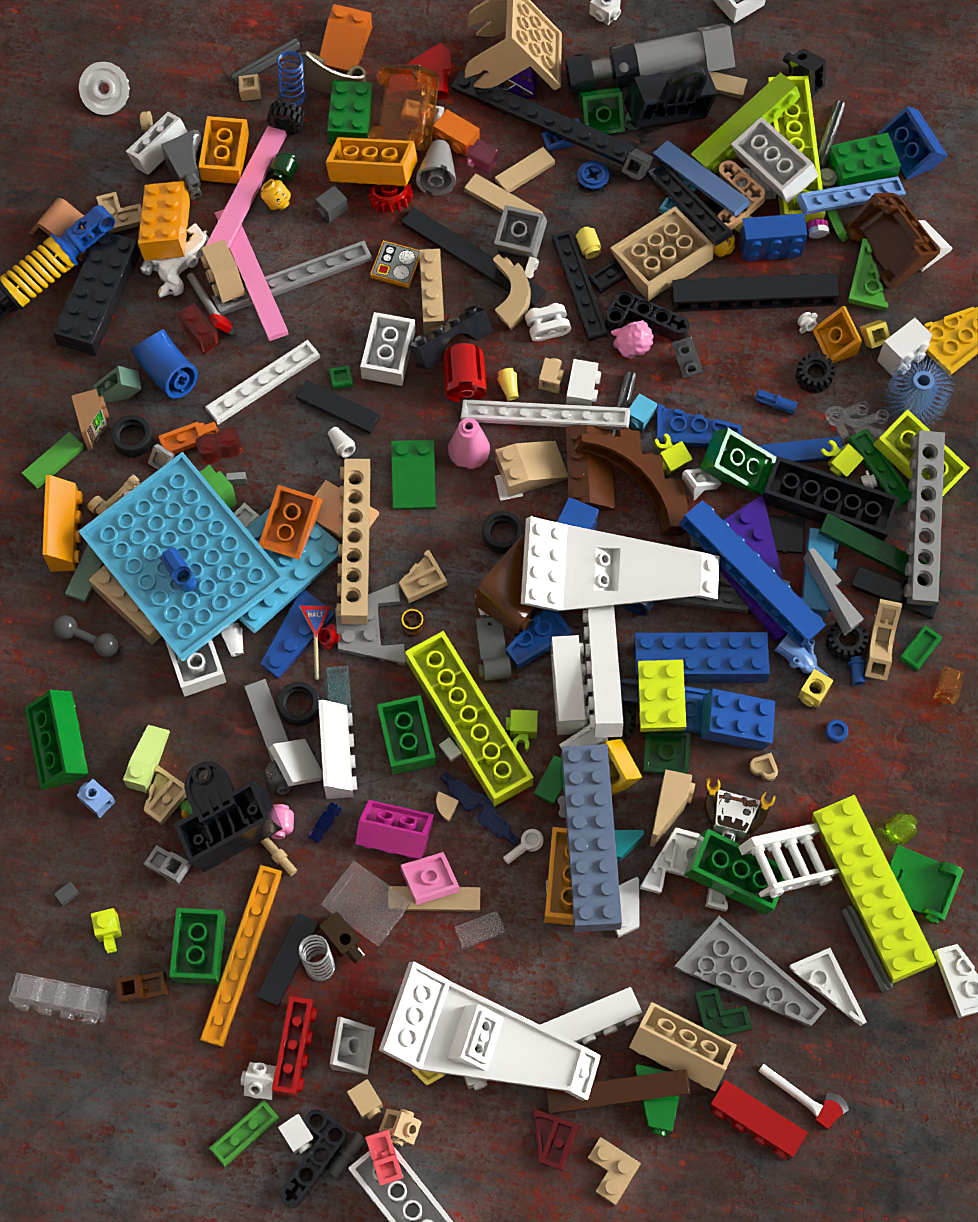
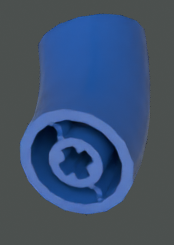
M164 329L130 349L148 376L169 397L181 398L187 395L195 386L198 379L196 367L179 351Z

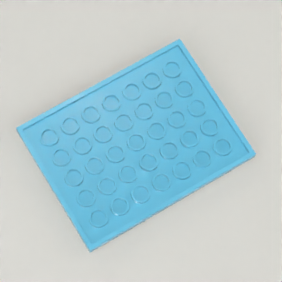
M183 452L78 531L182 662L288 580ZM169 548H176L197 579V585L194 590L183 592L179 589L160 560L164 551ZM189 576L183 577L181 582L186 581Z

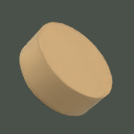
M150 111L141 112L140 125L143 132H147L153 126Z

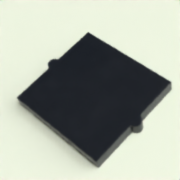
M768 515L776 552L802 554L804 518L788 517V515Z

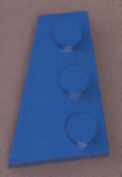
M544 609L532 619V623L527 629L522 631L506 648V653L519 669L550 651L552 637L573 636V631L557 611Z

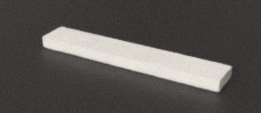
M306 340L205 406V409L218 425L318 360L320 354Z

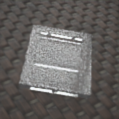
M353 860L321 905L331 913L338 911L350 927L379 947L412 902Z

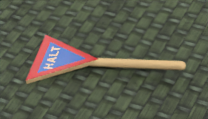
M299 606L313 632L315 680H318V634L331 606Z

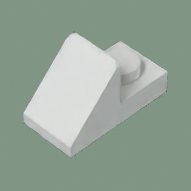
M701 469L685 470L682 473L685 491L693 501L704 490L717 489L722 484L719 479Z

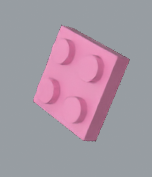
M444 852L401 865V872L416 905L459 892V885Z

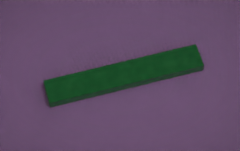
M829 513L826 514L818 534L908 578L905 575L906 563H909V555L905 551ZM918 559L921 564H926V562ZM940 570V573H939V580H940L941 575H942V572H943L942 570ZM917 577L918 583L925 586V580L922 577Z

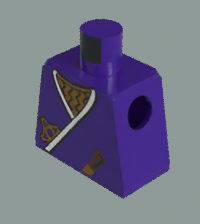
M531 66L502 82V88L518 96L535 98L538 80L537 73Z

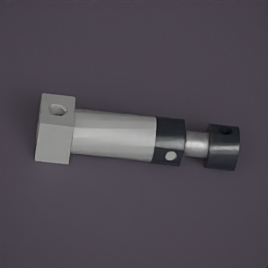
M723 23L696 28V32L609 47V57L593 61L589 53L564 57L566 76L571 94L595 90V81L610 78L613 79L615 86L619 87L632 84L634 77L640 75L669 73L688 66L708 68L709 72L735 67L730 26Z

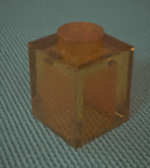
M943 666L938 676L933 698H937L945 704H955L960 695L965 672Z

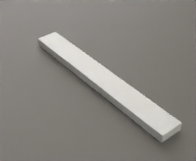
M463 400L461 421L466 418H472L478 423L554 427L590 425L601 429L620 430L629 428L630 408Z

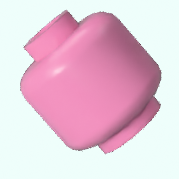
M275 804L273 806L283 829L271 835V838L284 839L285 835H289L293 831L294 813L287 805Z

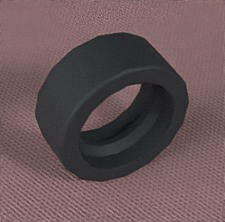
M138 415L121 417L115 422L111 430L115 449L126 457L143 455L150 449L153 442L149 423ZM129 427H139L144 431L145 435L143 440L136 445H124L120 441L122 431Z
M497 511L489 515L484 521V543L495 553L506 554L523 534L522 522L512 512ZM500 522L509 523L515 528V537L509 542H497L491 537V527Z
M301 681L292 682L280 691L277 699L278 710L283 720L288 724L305 726L313 722L318 716L319 695L310 684ZM294 693H306L312 700L311 709L307 713L298 716L289 713L286 708L287 698Z

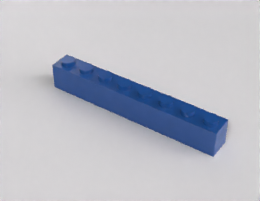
M702 500L683 517L680 525L708 554L720 556L719 565L801 648L809 643L825 627L826 624L821 616L814 613L807 606L806 601L798 597L792 591L790 585L783 582L776 575L775 570L768 566L761 559L760 555L753 551L745 543V540L737 535L730 528V525L715 513L710 505Z

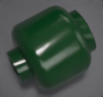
M289 152L277 153L269 166L272 178L281 182L291 181L299 168L297 158Z

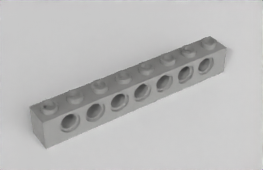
M919 430L912 437L910 444L911 450H913L910 470L913 472L912 478L909 481V491H912V496L908 502V512H911V520L907 524L910 542H907L906 545L909 563H906L905 567L908 584L905 585L904 596L907 597V604L933 606L938 602L945 433ZM922 451H927L931 459L925 458ZM921 473H928L930 480L924 479ZM921 492L928 495L929 501L921 498ZM920 513L928 517V522L921 520ZM919 534L927 538V543L920 541ZM918 555L925 557V565L919 562ZM917 577H922L925 580V586L918 583Z

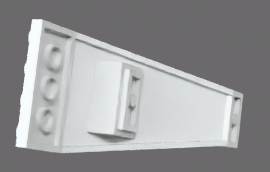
M409 962L379 1051L416 1070L560 1090L582 1101L588 1100L601 1055L467 990L416 962Z

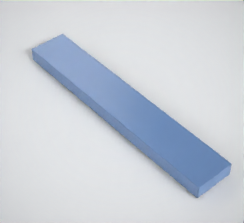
M668 140L653 152L657 160L661 163L664 162L672 171L735 217L750 205L747 197Z
M897 176L801 193L796 199L804 215L863 205L874 193H895L903 197L906 192Z

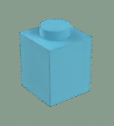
M639 393L630 406L629 427L643 432L656 413L657 403Z

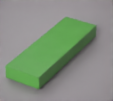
M68 432L25 469L22 475L38 489L46 482V475L53 476L84 449V445Z
M263 1100L209 1149L226 1167L280 1118Z

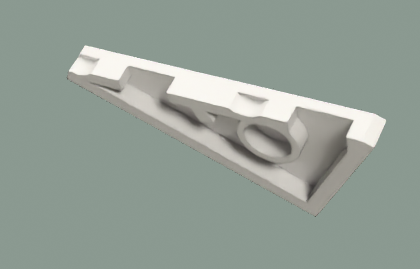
M831 948L789 966L792 972L859 1026L867 1022Z

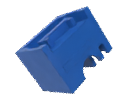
M569 497L557 523L596 530V519L599 509Z

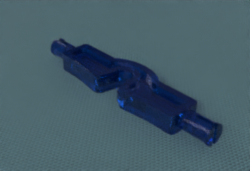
M447 772L441 775L440 779L449 786V793L459 800V803L466 811L470 812L477 806L484 808L477 817L480 824L493 832L499 839L504 837L512 846L518 843L520 839L510 831L511 826L495 812V807L489 798L472 791L461 779L458 778L455 781Z

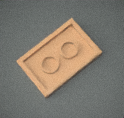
M325 480L314 495L323 500L316 523L339 537V524H343V518H339V505H343L344 499H340V488ZM352 500L350 503L356 504V503H358L359 501H358V500ZM370 507V526L379 516V511ZM352 519L349 522L357 523L359 520ZM350 539L349 541L352 542V543H355V542H357V541H359V540H358V539Z

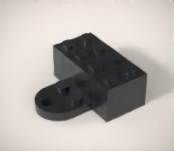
M688 66L674 72L634 77L624 104L634 128L706 118L718 92L708 68Z
M205 761L195 765L187 774L184 789L193 814L175 823L174 826L189 863L201 871L206 872L283 829L267 790L253 780L235 790L227 771L212 761ZM207 770V777L199 780L201 771Z

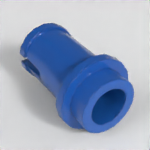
M861 656L851 657L850 662H848V666L851 667L852 685L866 684L864 673L866 662Z

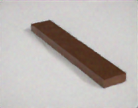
M686 1069L594 1082L588 1100L584 1101L565 1091L547 1089L550 1114L690 1094Z

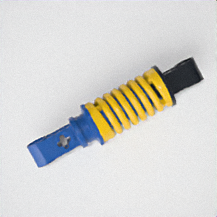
M103 206L93 207L90 212L77 220L69 229L66 228L61 236L57 237L52 233L43 242V246L39 245L37 247L38 251L33 250L31 256H25V261H19V266H13L14 273L8 270L6 274L4 273L0 277V319L15 306L20 310L24 309L23 307L30 302V297L35 298L36 292L41 293L43 291L42 287L47 288L49 286L48 282H55L54 277L57 279L61 277L59 270L62 273H66L67 269L70 270L74 265H78L75 257L81 252L84 253L89 246L115 226V219Z

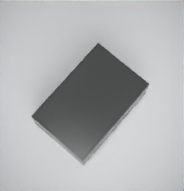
M70 881L54 895L64 906L80 893Z

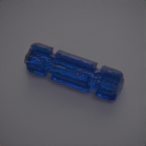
M331 802L327 807V812L324 811L314 825L315 829L312 828L308 834V838L311 841L318 843L323 837L322 834L326 833L335 820V816H338L341 807L337 803Z

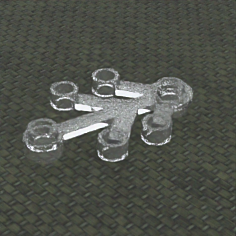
M860 401L857 405L845 409L840 406L830 407L826 411L825 419L830 425L836 426L843 447V445H846L844 440L852 437L848 434L845 425L851 427L855 434L867 428L873 437L879 439L885 432L869 424L875 422L886 423L889 418V412L885 409H880L877 413L859 419L849 417L857 413L859 415H866L868 413L869 403ZM864 406L866 410H861L859 407ZM883 414L886 418H880L879 415ZM837 415L839 419H835L832 416Z

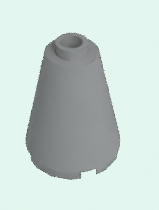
M435 140L431 143L416 174L417 186L423 192H432L434 196L446 195L456 185V174L450 145L444 140Z

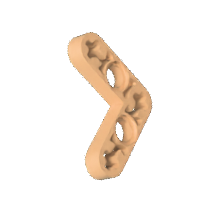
M728 160L720 164L719 174L721 179L750 201V205L746 207L747 209L736 217L734 215L731 216V213L725 209L718 214L717 217L721 221L723 219L730 221L729 224L726 222L724 224L730 230H733L742 222L743 218H747L765 202V190L735 162ZM725 169H732V174L730 172L725 173ZM739 180L748 182L745 187L737 186ZM752 193L754 195L760 194V198H752Z

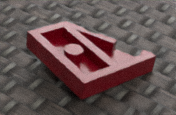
M535 1109L534 1117L536 1121L539 1162L542 1165L563 1172L579 1125Z

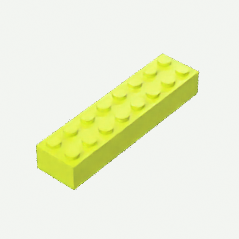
M789 76L787 78L797 86L800 97L796 103L790 105L770 125L814 164L818 173V177L799 194L823 190L808 76ZM769 77V78H768V83H769L771 80H773L775 77ZM799 194L788 203L778 195L780 215L803 214L796 199ZM826 212L804 215L805 223L807 224V222L815 219H824Z
M442 631L405 651L407 664L493 806L495 807L533 785L531 772L445 632Z
M850 796L813 812L812 821L817 823L820 829L818 833L835 868L839 870L838 875L892 983L934 966L936 959L856 796Z

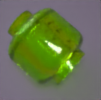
M899 811L885 822V830L883 832L894 845H905L917 835L916 825L918 821L911 813L906 815Z

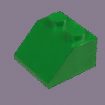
M619 88L579 92L583 124L605 134L625 132L622 91Z

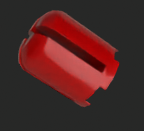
M459 343L447 348L443 354L444 387L447 399L460 403V399L473 398V400H480L485 397L487 384L485 359L482 349L470 343Z

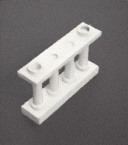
M817 823L751 837L738 847L742 855L751 853L752 856L756 857L769 887L759 893L760 897L770 895L771 898L782 895L785 891L818 883L820 886H824L833 881L832 877L839 873L838 868L826 871L812 842L814 840L813 836L820 832ZM798 842L805 846L817 872L816 874H809L796 844ZM782 846L788 848L801 877L793 878L780 850ZM765 850L772 852L783 876V882L777 883L765 857Z

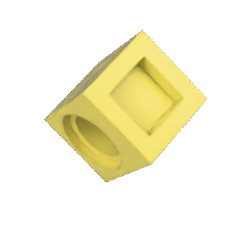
M814 669L802 687L798 698L805 705L818 708L830 689L833 680ZM815 687L820 693L814 694L809 688Z

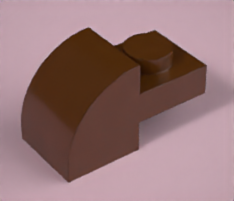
M164 971L142 976L135 974L116 979L117 998L120 1003L150 1002L149 999L169 996L167 977Z

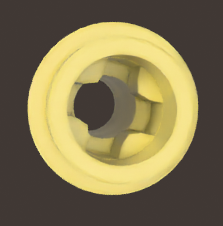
M513 368L500 370L497 373V381L507 401L519 398L517 373L514 372Z

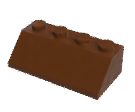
M590 425L566 427L568 498L570 497L599 509V512L615 510L613 463L590 453L574 451L573 446L574 441L582 433L590 432L593 435H612V432Z

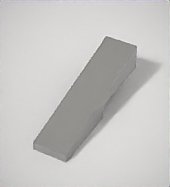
M811 548L803 559L845 636L856 628L864 618L837 588V585L842 580L814 548Z

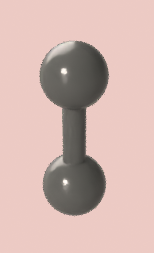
M69 615L59 616L53 623V632L58 638L67 640L75 636L94 644L96 653L101 657H112L118 651L119 642L113 634L102 633L99 636H95L78 628L76 620Z

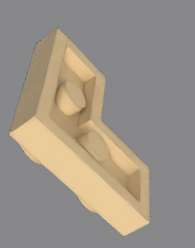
M116 192L96 197L98 205L103 206L115 219V226L108 232L114 233L140 226L142 213L140 203L120 208Z
M600 1137L587 1159L607 1171L595 1193L616 1206L641 1163Z

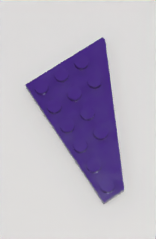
M760 496L724 520L737 535L745 540V543L753 551L760 555L761 559L768 566L775 570L776 575L783 581L765 501ZM719 565L721 573L773 640L776 642L784 637L787 633Z

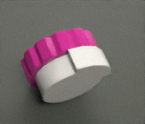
M815 219L806 224L810 238L817 239L830 234L827 220Z

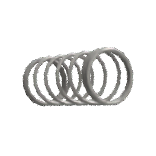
M309 935L304 938L298 950L308 976L316 981H324L330 978L335 970V961L327 941L318 935ZM317 954L325 955L323 959L318 962H309V960Z

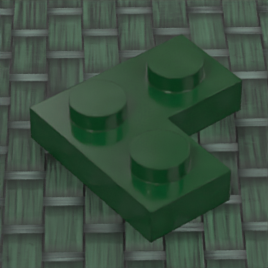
M718 988L694 994L704 1029L720 1037L752 1030L747 1007L723 1010Z

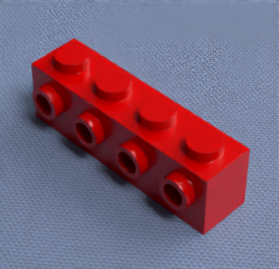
M289 997L272 1085L274 1095L298 1098V1092H303L305 1078H301L303 1069H307L309 1055L306 1054L307 1045L311 1046L313 1031H310L311 1023L316 1022L318 1008H314L315 1005L312 999Z

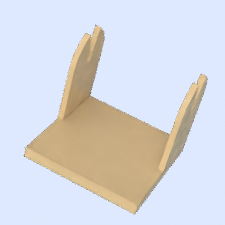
M486 0L470 11L468 27L483 22L485 19L491 20L476 33L477 36L493 37L506 30V39L475 56L467 63L465 78L479 74L483 70L488 71V73L484 74L474 83V87L492 88L530 66L554 90L561 87L562 33L531 0Z

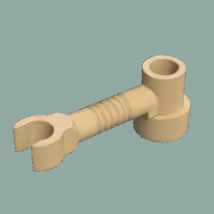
M132 475L107 501H104L98 495L88 503L87 508L93 514L99 516L124 497V492L132 491L140 484L139 479Z

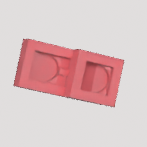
M389 1129L365 1136L380 1186L402 1179L403 1175Z

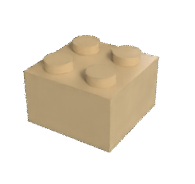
M225 239L201 247L204 256L200 258L204 268H208L205 274L208 282H213L211 287L215 297L219 295L222 303L245 295L237 264Z

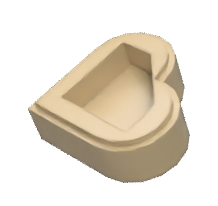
M772 753L752 759L749 764V771L755 776H761L765 781L774 780L777 776L778 768Z

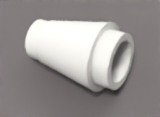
M338 427L329 430L328 436L337 455L343 458L351 456L356 449L355 442L339 430Z
M232 623L221 632V635L231 657L244 654L243 633L239 623Z

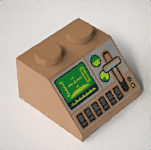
M96 389L71 396L88 451L93 450L108 427L106 418H109L108 409L103 396H98Z

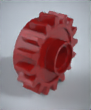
M410 183L407 186L374 184L373 188L370 189V194H368L371 207L375 208L377 212L382 210L383 214L387 211H390L392 214L394 210L400 212L401 207L407 208L408 203H412V198L414 197Z

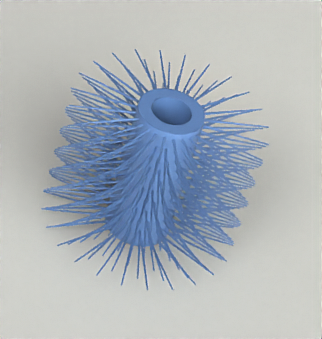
M921 363L918 370L917 366L915 367L916 373L915 370L913 371V368L910 373L905 370L910 376L903 374L899 370L898 377L896 374L894 377L893 374L891 378L893 382L892 387L890 383L888 388L890 392L895 393V395L899 394L902 397L887 394L886 398L898 400L890 401L891 404L894 402L896 404L897 402L899 404L902 403L898 406L891 405L892 409H894L893 407L899 408V406L901 407V409H898L899 411L903 409L906 411L908 409L914 416L917 414V419L921 415L923 422L925 417L926 419L929 418L927 413L933 415L928 409L935 411L940 416L941 408L943 407L945 411V408L948 406L949 395L944 393V390H938L943 388L952 391L950 389L952 388L951 386L947 388L939 386L940 384H950L948 381L945 383L943 381L942 383L940 382L941 379L948 380V377H939L942 375L941 373L936 374L939 370L932 373L931 371L934 370L932 369L933 366L927 372L928 368L924 371L926 365L924 366L923 364V371H921ZM896 384L902 385L904 388H899ZM934 397H939L941 400L944 399L945 402L947 399V405L945 406L944 402L936 400Z

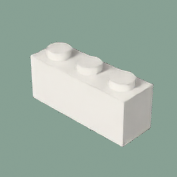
M167 112L126 152L134 166L148 175L164 160L161 144L179 137L188 131L179 117Z

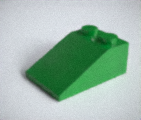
M727 428L714 431L700 469L716 479L761 496L764 493L777 457Z
M434 440L391 441L393 510L436 509Z

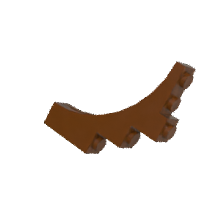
M623 428L614 436L611 434L593 435L590 432L580 434L573 443L574 451L590 453L604 458L631 476L651 501L659 519L663 535L681 536L686 532L680 525L681 520L688 513L684 480L664 477L662 455H654L653 453L642 454L639 431Z

